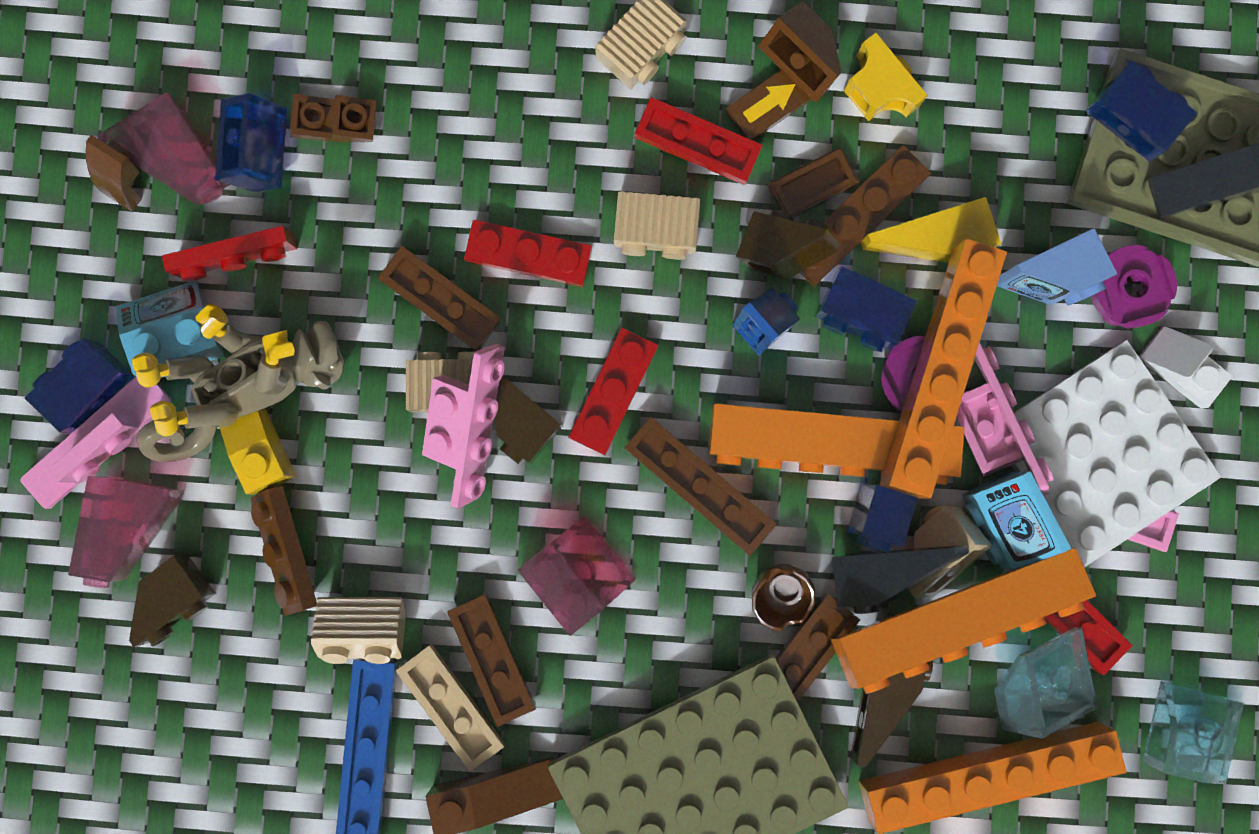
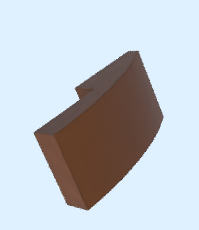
M293 94L290 137L333 142H373L376 100L335 95V99Z
M90 135L86 140L85 152L87 169L93 184L101 193L133 212L142 199L131 188L134 184L133 180L139 174V171L129 161L132 154L112 139H109L105 144L93 135Z

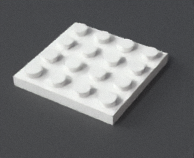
M1128 340L1119 343L1013 412L1017 421L1026 420L1033 434L1035 442L1029 444L1035 459L1043 457L1051 471L1054 480L1047 483L1049 494L1044 496L1071 549L1076 548L1084 567L1221 478V475ZM1024 461L1011 465L1015 472L1028 471Z

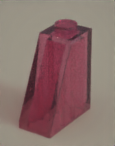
M168 92L96 135L105 144L109 139H112L132 154L129 158L132 164L195 205L215 201L223 194L222 190L231 185L182 105Z
M88 475L68 575L83 578V585L97 588H109L110 582L126 580L183 499L185 490L107 476Z

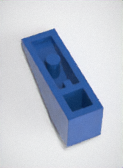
M772 288L749 302L741 310L732 326L759 356L800 320L796 315L799 309L785 292L778 294Z

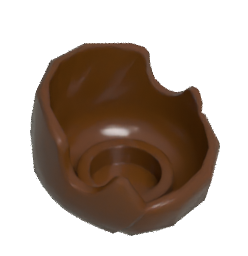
M778 564L765 569L752 586L753 613L761 624L775 631H782L791 624L803 623L815 604L814 583L806 571L789 564Z

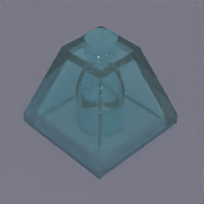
M1075 627L1018 655L994 689L1003 730L1042 739L1098 708L1082 628Z
M1160 681L1142 762L1171 775L1202 783L1226 784L1244 703Z

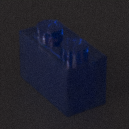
M1133 61L1127 63L1112 77L1086 110L1089 115L1149 162L1166 152L1197 114L1194 109L1188 106L1187 100L1181 94L1169 91L1155 79L1154 74L1148 68L1137 65Z
M251 93L221 99L215 180L251 192L282 188L287 108Z
M841 266L835 272L815 317L823 320L822 326L829 331L840 335H845L847 331L860 337L859 343L864 347L876 352H882L883 348L890 350L897 346L917 300Z
M85 338L69 345L62 353V360L52 370L41 374L32 385L33 390L24 398L59 433L71 434L135 377L101 343Z
M878 485L860 486L847 533L858 536L856 544L876 550L889 552L891 545L904 547L918 497Z

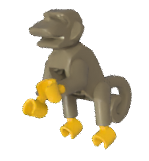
M211 303L207 304L195 316L197 322L203 324L200 329L201 333L205 338H213L231 352V356L216 366L203 356L165 359L163 364H158L157 358L150 353H140L132 359L133 370L136 371L137 380L144 387L155 386L162 376H165L167 380L190 378L194 383L191 392L197 404L196 406L183 407L181 412H177L174 404L170 402L159 401L154 403L150 407L151 419L154 421L144 425L137 434L136 439L139 449L145 457L155 461L176 462L184 460L202 451L212 440L217 427H228L241 416L282 401L295 390L299 382L304 383L306 386L327 389L330 384H333L340 378L344 366V359L329 323L326 321L315 322L307 335H305L302 329H299L293 341L288 342L287 330L263 337L240 333L228 324V317L221 308ZM183 424L185 428H195L186 438L181 427ZM164 438H169L170 443L157 442Z

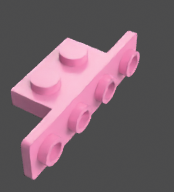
M979 342L974 359L986 384L963 394L956 417L960 427H965L964 436L983 477L1024 461L1027 470L1031 471L1043 496L1049 494L1047 483L1054 480L1051 471L1043 457L1035 459L1029 444L1035 442L1033 434L1026 420L1017 421L1011 407L1017 405L1013 392L1007 382L999 384L994 374L995 370L1000 369L996 357L990 346L982 349Z
M493 344L475 351L469 384L443 374L434 377L432 380L422 455L456 469L451 506L458 509L478 499L486 485L484 472L486 460L492 448L490 436L492 423L498 411V402L496 401L498 386L505 369L503 362L505 347L499 344Z
M135 377L20 479L21 483L43 508H52L78 484L94 476L99 471L100 465L111 455L119 453L129 445L132 440L131 438L152 420L150 407L154 403L159 401L171 403L172 399L158 383L152 387H144Z

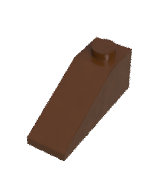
M554 757L434 784L425 796L433 834H458L475 830L562 800L563 797L547 768L548 763L554 760Z

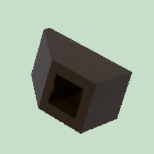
M772 210L769 215L754 211L736 257L751 271L787 280L836 253L840 243L829 232L830 227L817 220L807 219L804 224L793 221L794 219L791 216L779 211Z
M188 554L172 556L139 581L129 642L133 647L150 643L152 647L160 644L174 633L171 626L182 618L188 622L208 608L205 601L215 595L216 592Z

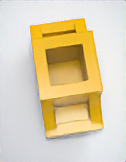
M876 32L862 43L856 55L860 63V71L850 78L844 92L868 121L887 110L898 111L905 117L909 116L919 108L928 96L911 76L912 71L909 64L901 56H895Z

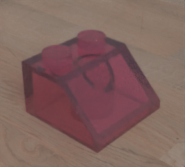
M585 516L517 570L569 636L573 635L600 613L636 580Z

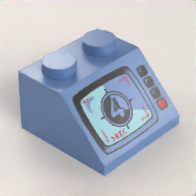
M1095 228L1002 273L997 286L1049 305L1064 299L1067 306L1107 289L1103 281L1117 275V272Z

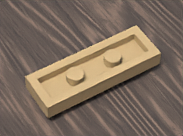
M432 644L396 670L397 674L469 772L473 771L505 746L502 738Z

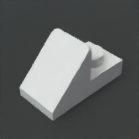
M1165 326L1159 329L1139 355L1144 365L1201 409L1209 408L1233 377V375L1208 357L1214 349L1212 345Z

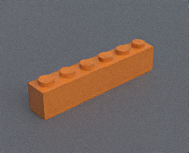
M967 238L953 248L879 486L916 498H932L1007 251Z
M714 404L711 411L708 455L717 456L716 463L741 466L742 458L757 459V467L782 469L783 462L799 463L798 471L823 473L824 466L840 467L839 475L864 477L865 470L881 471L882 478L899 421ZM953 426L936 484L947 485V477H961L965 427Z
M1072 548L1064 553L1007 571L833 638L831 641L849 687L855 689L864 688L865 693L868 694L889 686L888 677L903 672L905 678H909L928 671L929 666L927 662L942 657L944 663L962 658L969 654L966 647L981 642L984 648L1008 639L1005 632L1016 627H1020L1021 632L1039 628L1047 624L1044 619L1045 616L1057 611L1060 617L1085 609L1082 602L1096 597V594L1076 548Z
M1094 722L860 780L859 785L868 821L878 834H883L1127 773L1116 730L1099 722Z

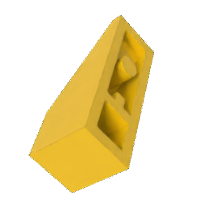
M986 197L870 233L861 241L863 250L949 263L953 248L966 238L995 248L1002 243Z
M265 408L237 418L228 427H220L228 457L245 494H259L297 477Z

